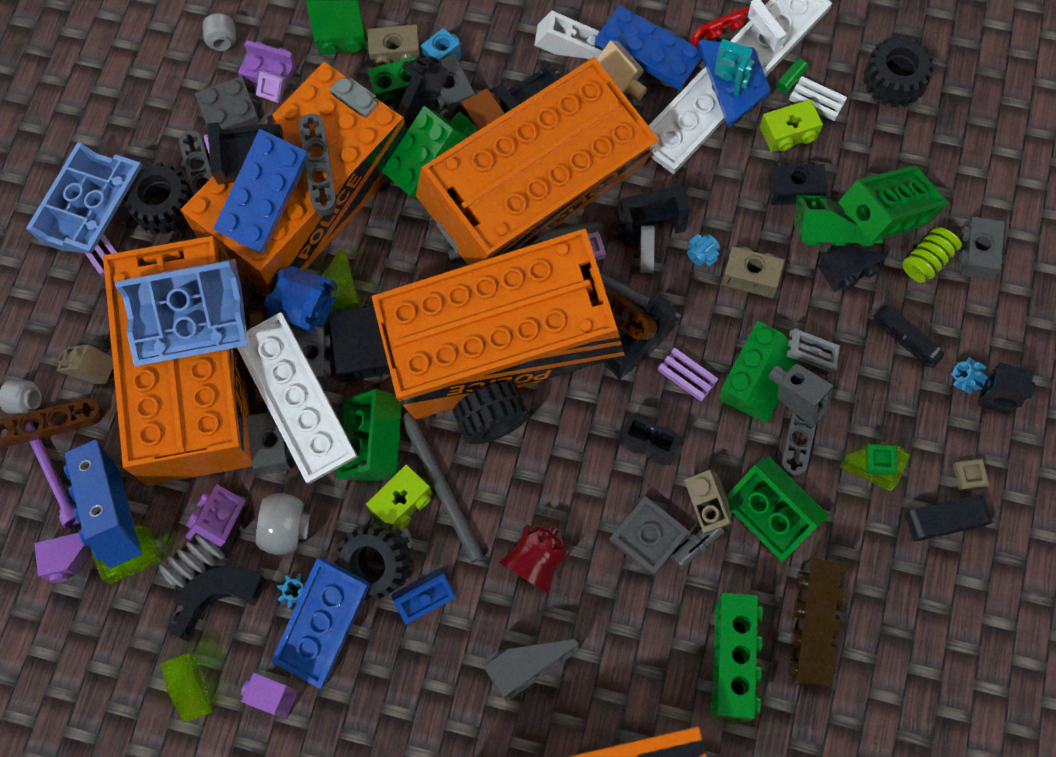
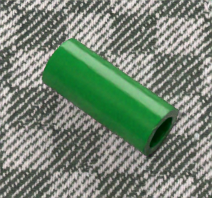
M797 59L778 80L776 88L781 93L787 94L808 70V64L803 59Z

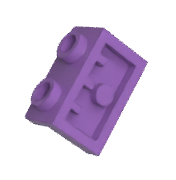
M247 40L244 45L247 54L238 71L239 77L242 76L245 80L258 83L259 72L266 70L286 77L284 91H286L297 67L292 53L283 48L276 49L262 42Z
M218 484L214 486L210 493L204 491L196 504L200 507L199 511H194L185 525L189 527L185 538L190 540L197 533L221 547L226 541L246 500Z

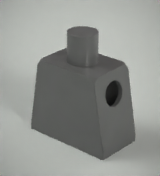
M795 364L789 371L777 365L770 372L768 378L778 385V399L811 427H814L830 409L833 385L799 364Z

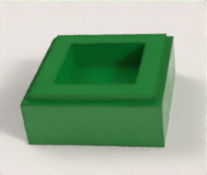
M867 444L866 474L895 476L897 474V446Z

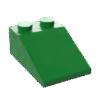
M306 0L313 37L319 55L367 50L366 27L359 0Z

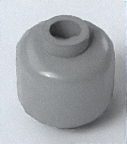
M215 13L204 19L202 28L204 41L207 46L216 51H225L236 42V30L231 17L222 13Z
M9 380L0 389V407L7 414L21 415L36 411L42 401V394L38 386L31 381Z

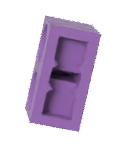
M253 673L251 679L248 678L242 687L241 695L243 698L241 702L286 720L298 691Z

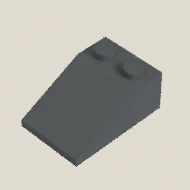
M575 639L511 648L505 652H502L500 649L486 659L488 663L483 667L507 703L578 652V643Z

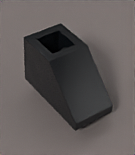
M845 245L823 255L818 268L833 291L836 292L841 288L844 290L852 288L858 283L859 279L865 276L869 279L881 271L880 267L885 257L877 252Z

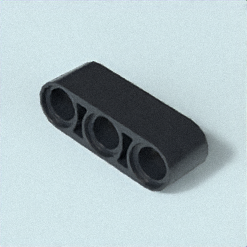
M984 494L920 507L905 513L914 542L972 530L994 522Z

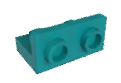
M722 39L718 49L714 74L723 80L735 81L733 95L738 96L741 88H747L751 78L750 73L754 64V60L750 59L752 49Z

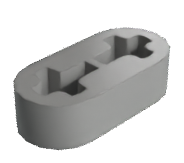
M641 225L640 273H653L655 228L652 225Z

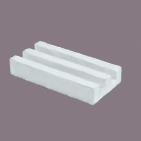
M761 0L751 1L748 18L773 51L778 52L782 50L785 43L784 38L787 36L786 32Z
M802 76L789 98L794 103L809 100L799 95V93L812 98L817 113L833 121L836 120L847 99L846 96ZM821 104H825V105H827V106H829V107L835 109V111H834V110H831V109H829V108H827V107H825V106H823V105H821Z

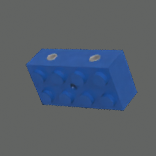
M93 440L64 453L67 465L64 466V471L72 486H69V492L77 505L73 510L76 519L82 527L79 530L82 543L85 546L90 545L95 558L98 561L102 560L109 569L142 555L120 470L98 440Z

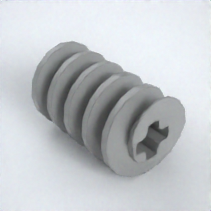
M199 534L195 535L198 544L194 545L189 541L186 542L187 553L177 549L178 560L171 556L168 557L169 567L161 563L158 565L164 578L178 593L177 586L183 588L188 583L186 578L192 580L197 576L195 571L200 573L207 571L205 563L212 567L216 565L213 556L220 559L225 558V555L215 543Z

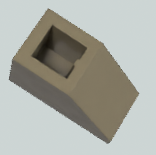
M91 345L67 347L59 355V366L56 371L93 384H105L113 369V358Z
M708 470L684 480L704 534L731 524L728 499L717 473Z

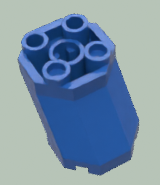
M293 266L288 269L281 268L277 274V284L273 292H270L265 299L264 306L269 308L268 314L273 317L282 312L289 325L315 334L318 330L314 327L316 325L322 327L329 317L336 297L331 296L332 290L337 291L338 285L333 280L324 276L303 271Z

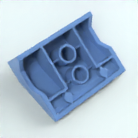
M77 142L26 229L42 244L62 251L92 254L143 165L140 162L116 154L113 159L97 154L82 143Z
M235 259L115 282L117 290L123 297L128 317L127 337L134 366L248 345L242 289Z

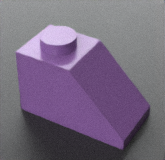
M79 533L34 543L38 576L49 581V583H61L66 581L67 577L77 575L93 553L90 545L85 546L82 543Z

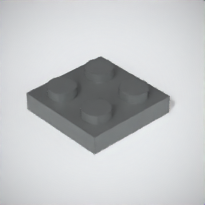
M242 76L195 93L206 125L207 123L218 122L222 130L245 127L259 122Z
M644 496L609 538V541L654 577L689 534V530Z

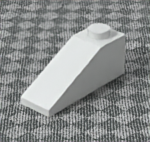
M551 11L538 24L534 45L556 55L586 59L595 57L598 59L604 50L602 47L594 44L595 38L600 31L557 12Z

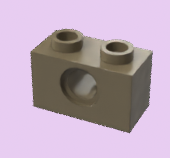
M417 24L367 29L368 50L372 68L412 57L421 59Z
M732 246L722 285L774 298L784 259H780L770 253L761 254L753 252L747 247ZM754 267L758 269L759 272L752 273L748 270V268Z

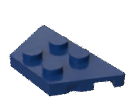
M700 40L698 48L727 127H732L738 118L744 113L748 114L755 104L761 103L769 96L770 87L755 48L749 47L752 49L750 59L754 60L750 73L751 78L746 89L741 88L738 96L733 95L735 81H726L714 74L720 42Z

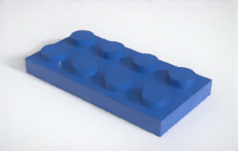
M620 5L598 33L594 44L605 49L610 40L618 41L644 71L680 91L702 60L698 47Z
M259 129L213 230L264 254L311 153Z
M323 557L317 558L271 662L319 689L325 687L371 583Z

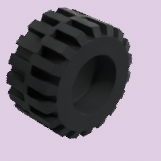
M895 36L893 40L889 37L884 39L883 43L879 42L875 49H873L864 71L863 81L867 85V92L873 93L872 98L874 100L880 99L883 105L890 103L891 107H897L898 104L905 107L908 106L909 102L915 103L918 97L921 98L933 75L932 54H927L929 49L926 46H920V41H911V37L907 36L905 39ZM888 68H900L909 76H898Z
M156 162L155 166L149 163L146 164V168L140 169L123 199L125 207L145 231L150 230L153 234H157L158 231H161L162 234H168V230L172 229L175 232L179 230L177 228L179 225L184 226L187 224L181 208L193 197V192L178 168L174 169L173 165L168 163L164 167L162 162ZM161 192H171L163 203L149 205L150 200L155 195Z
M513 382L494 383L475 390L461 399L452 410L467 444H482L499 439L518 429L530 416L519 389Z
M375 522L364 525L342 539L339 543L341 547L336 550L335 556L339 557L338 560L334 561L336 565L371 583L364 600H369L372 597L374 600L386 597L404 585L406 579L412 574L410 568L414 566L415 560L410 559V556L414 554V550L407 546V543L410 542L408 537L402 538L401 534L403 531L399 528L392 530V524L386 523L382 525V522ZM367 546L375 548L382 555L385 562L383 575L375 573L367 565L365 560Z

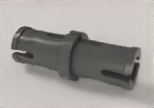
M721 527L704 534L701 529L696 535L691 534L687 538L688 542L670 556L671 560L679 569L683 570L699 554L703 555L706 553V548L720 535H723L724 530Z

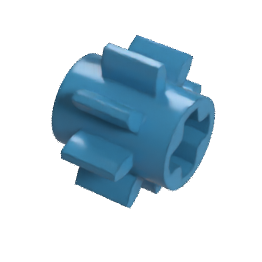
M698 233L689 241L687 254L697 266L706 263L710 267L718 260L717 256L720 255L718 252L720 245L713 236L706 234L701 237Z
M968 358L967 362H958L953 373H951L956 379L953 386L968 394H971L973 390H982L986 379L989 378L983 372L986 366L971 358Z
M298 574L296 579H291L286 575L284 585L277 586L283 594L278 598V601L281 603L289 601L287 608L291 611L297 604L306 582L302 584L303 576L301 574ZM294 587H297V588L299 589V590H298V595H299V596H297V597L294 598V597L292 596V594H293V590H292V589H293Z

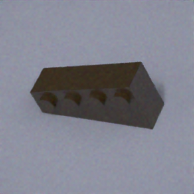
M812 558L802 569V572L798 571L796 588L800 589V598L795 600L793 617L798 618L797 629H793L791 633V646L795 647L794 658H790L788 664V676H792V684L826 690L833 686L837 645L832 644V639H837L840 631L841 619L839 615H836V609L839 610L841 601L844 600L845 589L839 586L840 576L847 574L848 563Z

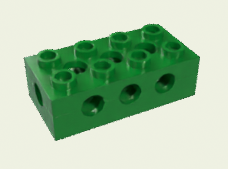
M916 165L857 179L838 201L843 207L845 214L854 220L860 227L862 234L872 242L930 225L950 204Z
M721 593L715 603L711 720L748 723L755 718V714L760 713V695H755L756 683L761 681V665L756 664L757 652H761L762 635L757 634L758 622H762L763 606L758 604L757 595ZM733 624L740 626L743 633H738L734 629ZM733 653L741 657L742 664L734 661ZM731 683L739 685L742 691L741 695L733 692Z

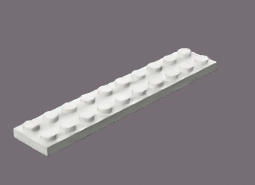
M769 0L765 4L766 8L787 34L786 38H784V47L778 52L772 50L751 21L736 34L731 42L755 48L766 77L831 9L832 2L829 0ZM706 67L649 125L650 129L659 139L650 157L672 174H675L725 121Z

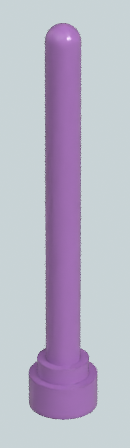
M32 421L28 422L25 426V430L28 432L36 430ZM41 439L29 441L61 508L59 520L63 528L70 529L78 526L80 523L76 519L73 510L76 505L71 503Z

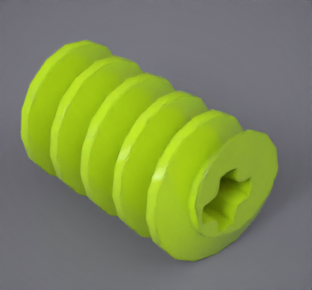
M936 227L917 245L909 257L904 259L903 268L913 280L924 283L926 278L933 279L936 275L935 272L941 271L942 265H946L949 258L955 255V251L961 249L962 243L951 231L942 227Z

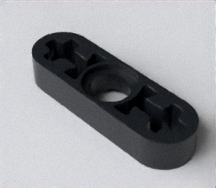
M883 305L873 315L874 321L881 329L924 365L934 368L943 359L944 354L940 347L892 307Z

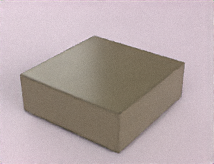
M983 458L960 461L953 464L959 491L981 489L989 486Z

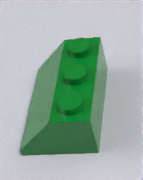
M757 321L721 388L718 400L767 424L779 401L778 385L768 378L770 372L777 365L789 371L799 362L787 356V351L791 349L788 346V341L790 340L782 332Z
M374 389L343 400L341 425L358 458L339 467L336 479L381 481L392 478L397 474L402 404L396 398V395Z
M769 455L756 463L727 494L729 509L781 562L793 553L830 516Z

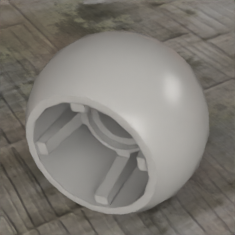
M275 493L264 497L258 516L256 545L261 550L274 555H285L297 550L299 539L307 540L310 515L303 514L304 503L299 498L287 493Z

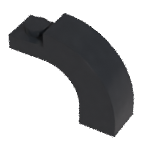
M659 292L650 297L644 311L651 315L657 323L655 336L648 340H637L626 333L620 338L624 356L603 362L619 380L645 360L659 346L678 320L675 317L677 310L673 304Z
M232 566L218 567L199 574L181 589L173 601L183 608L181 612L175 614L171 622L172 630L170 633L185 641H189L203 611L211 603L222 598H235L255 606L267 580L262 575L253 571Z

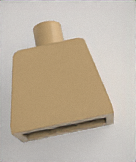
M610 40L597 61L625 97L629 93L639 101L647 91V88L638 81L644 70L618 41Z

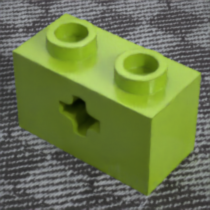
M809 99L763 114L760 129L771 152L777 150L786 151L793 147V145L803 142L807 144L816 140L819 137L823 123L812 100Z
M405 465L366 505L383 524H392V530L397 528L402 530L410 522V516L417 509L422 510L430 502L432 491L410 467ZM400 497L401 499H406L407 502L403 505L400 502L397 503L396 500Z

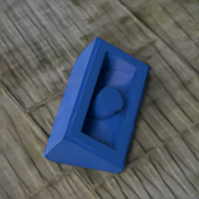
M441 568L391 594V598L405 625L456 598Z

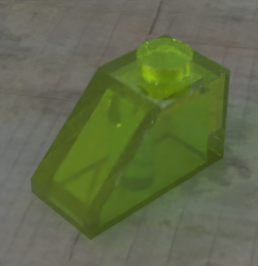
M341 249L322 275L333 280L338 285L337 291L332 290L331 296L336 297L330 313L343 308L349 309L360 306L346 250Z
M879 444L897 446V474L895 476L866 474V449L846 455L841 462L839 468L892 491L899 483L910 454L905 453L900 446L895 444Z
M186 653L160 663L167 692L183 723L213 713L196 656Z

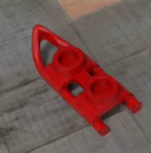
M748 7L704 24L693 33L690 39L691 44L697 47L702 34L705 37L708 36L709 40L723 35L722 29L730 27L731 31L743 27L745 25V14L749 13Z

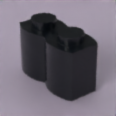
M629 416L621 432L620 444L630 452L646 454L655 463L671 465L681 438L668 428L654 427L645 418Z

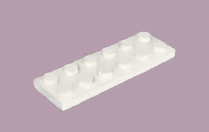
M280 312L247 330L248 345L237 348L306 483L310 484L358 458L284 314Z

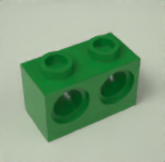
M416 57L367 69L374 95H376L378 100L387 106H392L402 101L409 84L406 81L410 80L412 76L401 66L403 62L417 59Z

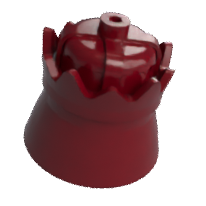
M527 524L522 531L517 546L498 563L548 594L556 568L561 565L571 552L569 550L563 552L565 542L556 536L559 531L549 525L545 529L541 526H534L530 529V526Z

